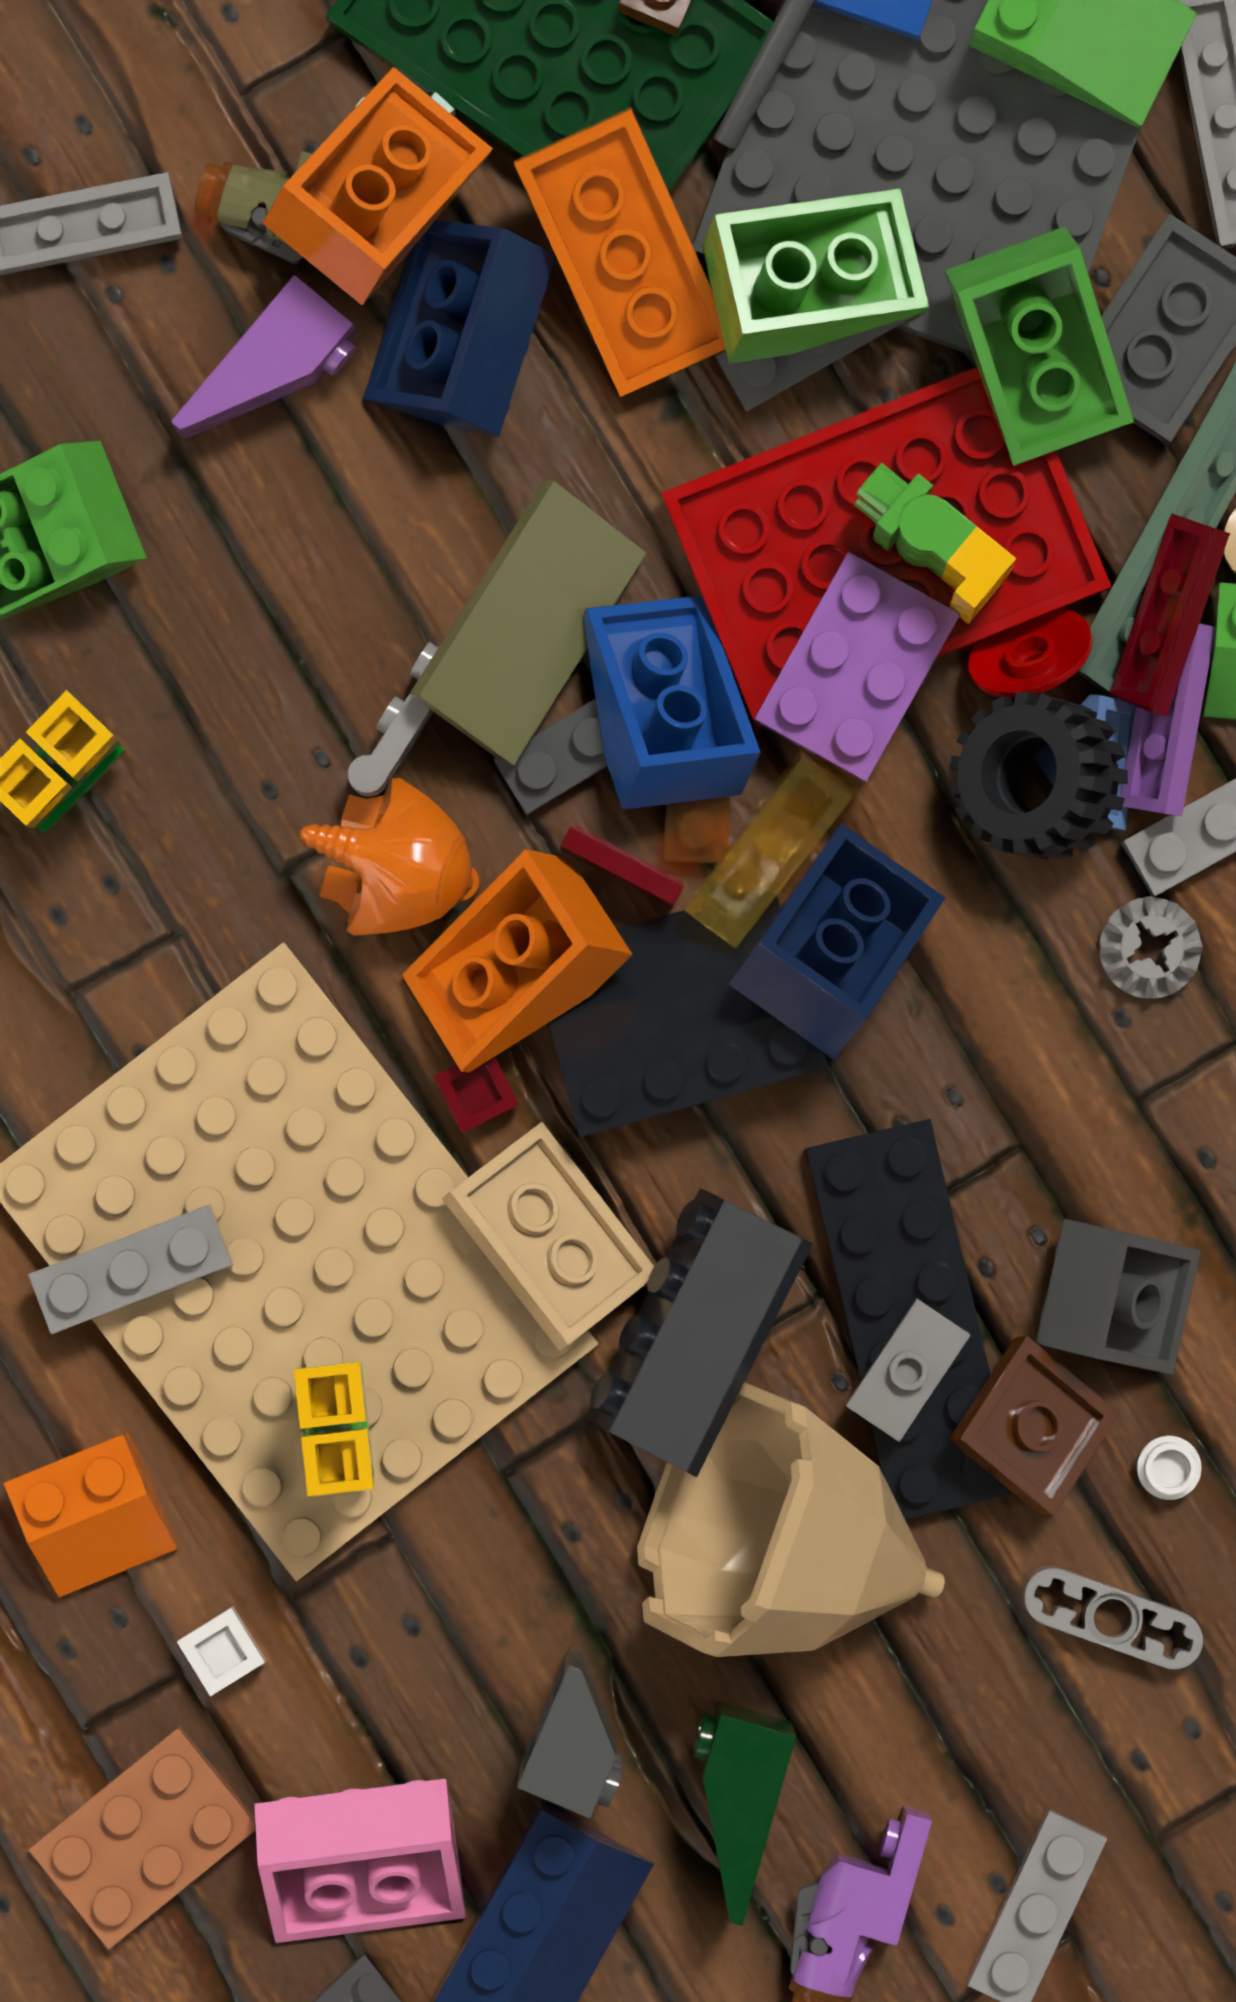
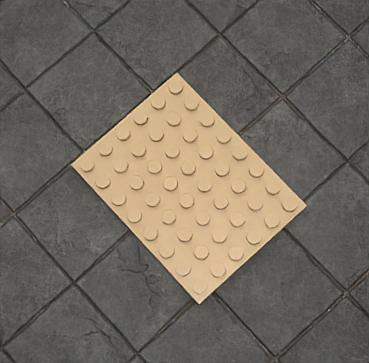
M285 942L276 947L0 1163V1203L49 1266L196 1209L211 1205L233 1265L93 1318L92 1321L296 1582L599 1344L591 1332L587 1330L563 1350L559 1351L442 1200L446 1194L465 1181L468 1175ZM361 1361L375 1487L370 1490L308 1497L301 1442L303 1429H300L293 1369Z

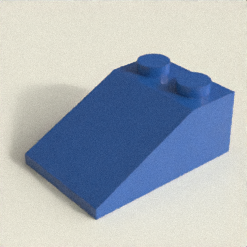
M693 596L586 608L583 618L604 757L622 810L741 795L761 752L721 640L702 597Z

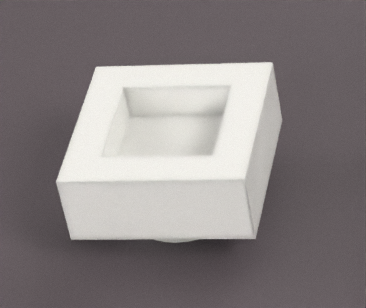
M234 1606L177 1641L210 1696L266 1662L265 1656Z

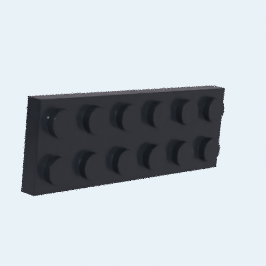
M931 1119L805 1148L860 1381L916 1298L970 1334V1337L900 1442L870 1423L881 1472L904 1519L1014 1494L949 1440L991 1373Z

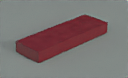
M1171 513L1109 696L1149 712L1168 716L1230 533Z

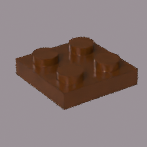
M1020 1336L1014 1338L949 1440L1041 1517H1054L1120 1413L1031 1338Z

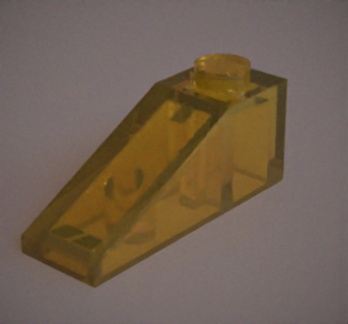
M801 748L741 828L686 905L684 911L732 947L736 948L853 797V785L811 753Z

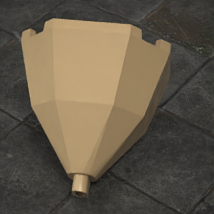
M744 1382L698 1476L695 1477L668 1462L666 1463L637 1545L639 1566L653 1572L655 1598L648 1597L642 1603L644 1622L702 1653L715 1657L813 1651L917 1596L918 1593L933 1598L938 1597L945 1584L942 1573L926 1567L925 1559L879 1466L805 1406Z

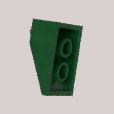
M718 1700L714 1716L702 1713L692 1750H694L693 1758L701 1760L703 1781L730 1923L743 1926L796 1740V1733L791 1721Z

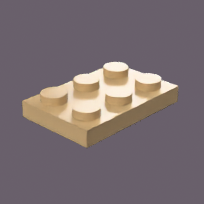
M540 1122L442 1198L559 1351L570 1345L648 1283L649 1276L654 1268V1265L543 1122Z

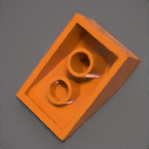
M393 67L283 185L262 224L353 299L363 305L412 250L489 156L493 148Z
M525 849L402 974V977L461 1072L469 1073L589 998L633 954L571 859Z

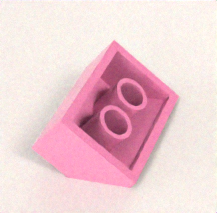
M446 1779L414 1780L400 1785L370 1789H348L340 1793L302 1798L286 1797L278 1801L255 1804L258 1869L275 1943L466 1918L454 1819Z

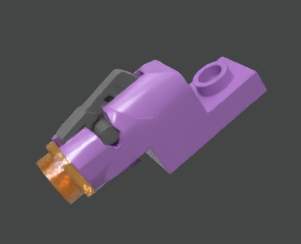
M903 1805L899 1821L888 1819L879 1850V1856L888 1858L886 1867L837 1854L822 1871L818 1882L803 1886L798 1890L790 1970L793 1976L790 1980L789 1989L794 1992L791 2002H852L856 1982L874 1945L868 1944L869 1938L897 1946L932 1824V1819L928 1812Z

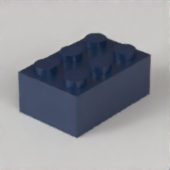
M841 823L802 875L729 982V985L832 1059H835L866 1021L945 900V897Z

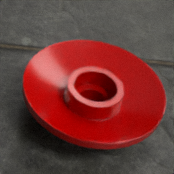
M1061 608L975 643L968 659L969 673L974 684L979 689L993 696L1015 698L1016 693L1030 692L1039 694L1063 683L1084 665L1093 647V635L1089 624L1081 615Z

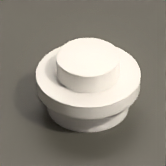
M1160 1436L1148 1442L1141 1450L1137 1460V1475L1142 1486L1153 1496L1164 1500H1175L1186 1496L1196 1487L1201 1476V1460L1196 1449L1188 1441L1177 1436Z

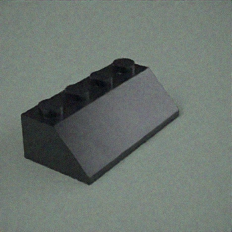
M702 1188L699 1189L695 1199L688 1202L681 1211L676 1225L677 1235L666 1257L659 1260L652 1269L648 1279L649 1291L637 1315L631 1317L625 1324L619 1339L620 1350L609 1372L602 1375L596 1382L590 1398L591 1408L586 1418L608 1432L695 1477L698 1476L813 1243Z

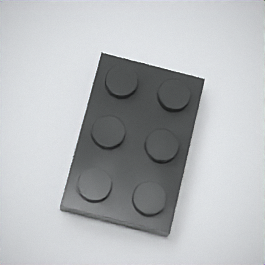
M1170 213L1101 316L1132 413L1133 423L1166 445L1170 444L1236 344V257Z

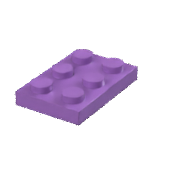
M848 552L757 713L754 722L859 781L866 783L960 614Z

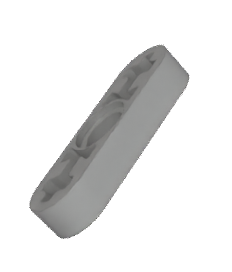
M1057 1566L1038 1568L1024 1582L1022 1588L1024 1607L1036 1621L1046 1626L1167 1669H1181L1189 1666L1198 1658L1202 1650L1203 1635L1198 1623L1181 1610ZM1053 1578L1062 1580L1061 1590L1067 1596L1082 1600L1083 1587L1094 1590L1083 1606L1082 1625L1071 1624L1070 1622L1077 1612L1062 1605H1055L1052 1608L1051 1614L1042 1612L1043 1602L1035 1596V1590L1038 1585L1049 1587ZM1109 1599H1117L1124 1602L1130 1611L1129 1625L1122 1633L1114 1636L1102 1634L1094 1623V1614L1097 1607ZM1142 1610L1154 1611L1147 1623L1163 1630H1170L1174 1621L1181 1622V1633L1189 1639L1186 1649L1175 1648L1171 1656L1163 1655L1164 1645L1157 1639L1144 1634L1142 1635L1141 1648L1131 1645V1642L1137 1637L1142 1627Z

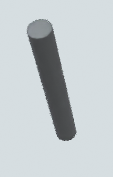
M786 0L713 137L716 141L736 150L815 0Z

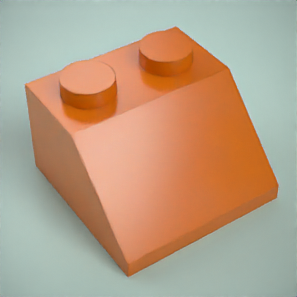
M131 1430L3 1483L26 1541L58 1597L178 1549Z

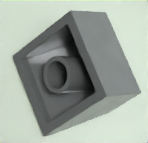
M1064 1219L1060 1239L1055 1249V1261L1045 1304L1041 1311V1322L1036 1343L1087 1357L1173 1375L1201 1250Z

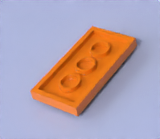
M631 107L514 161L517 172L620 397L726 350L711 285Z

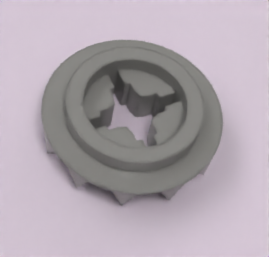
M1152 896L1135 899L1119 907L1107 920L1101 934L1099 946L1103 968L1111 981L1124 992L1146 999L1165 997L1185 986L1197 972L1203 949L1196 921L1178 903ZM1139 922L1142 929H1147L1152 937L1161 934L1166 936L1171 932L1175 935L1173 939L1168 941L1169 945L1161 950L1164 958L1162 963L1167 969L1166 972H1163L1160 965L1156 966L1151 958L1141 961L1137 959L1130 964L1127 961L1128 957L1135 954L1134 950L1142 944L1138 935L1140 931L1136 923Z

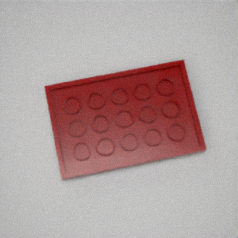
M977 367L661 493L662 500L701 597L721 640L755 731L765 728L754 722V719L848 552L948 608L950 606L955 590L927 567H915L905 562L898 554L895 544L888 552L873 540L876 523L854 506L855 501L858 499L856 496L857 491L881 463L907 484L919 473L933 485L931 495L938 496L947 501L1016 558L1008 578L973 620L967 624L960 617L957 619L936 659L1111 588L1057 451L1013 466Z

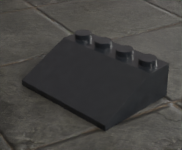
M774 885L617 929L633 955L589 998L548 1023L580 1137L828 1068L823 1051L729 985L739 967L781 908Z

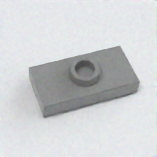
M916 1298L845 1406L900 1442L970 1337V1334Z

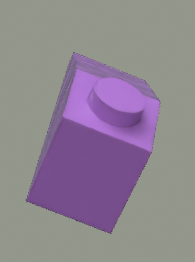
M294 275L172 419V425L179 434L187 439L312 385L319 380L325 371L331 376L336 375L356 350V346L351 343V340L356 336L353 323Z

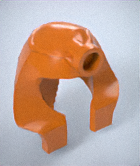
M390 778L386 792L382 796L365 799L349 795L340 826L334 825L331 827L328 824L322 826L310 824L304 826L299 831L300 840L308 848H315L317 853L325 854L327 858H333L337 863H342L356 871L353 872L329 865L319 897L337 902L349 914L346 931L354 936L391 933L425 925L442 918L459 902L473 899L481 887V878L477 870L472 867L464 834L462 835L456 824L435 802L401 778Z

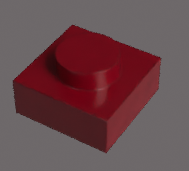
M493 1057L469 1073L461 1072L459 1067L455 1065L433 1076L462 1134L519 1106L496 1057Z

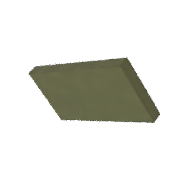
M544 480L410 694L501 762L514 766L588 648L583 618L586 608L614 605L643 560L646 552L558 483L552 480Z

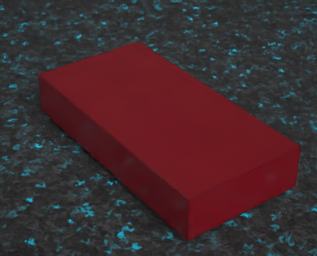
M574 825V827L570 826L560 845L562 851L671 908L675 906L684 888L682 880L577 825Z

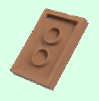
M179 1725L34 1843L28 1851L109 1950L256 1830L255 1817Z

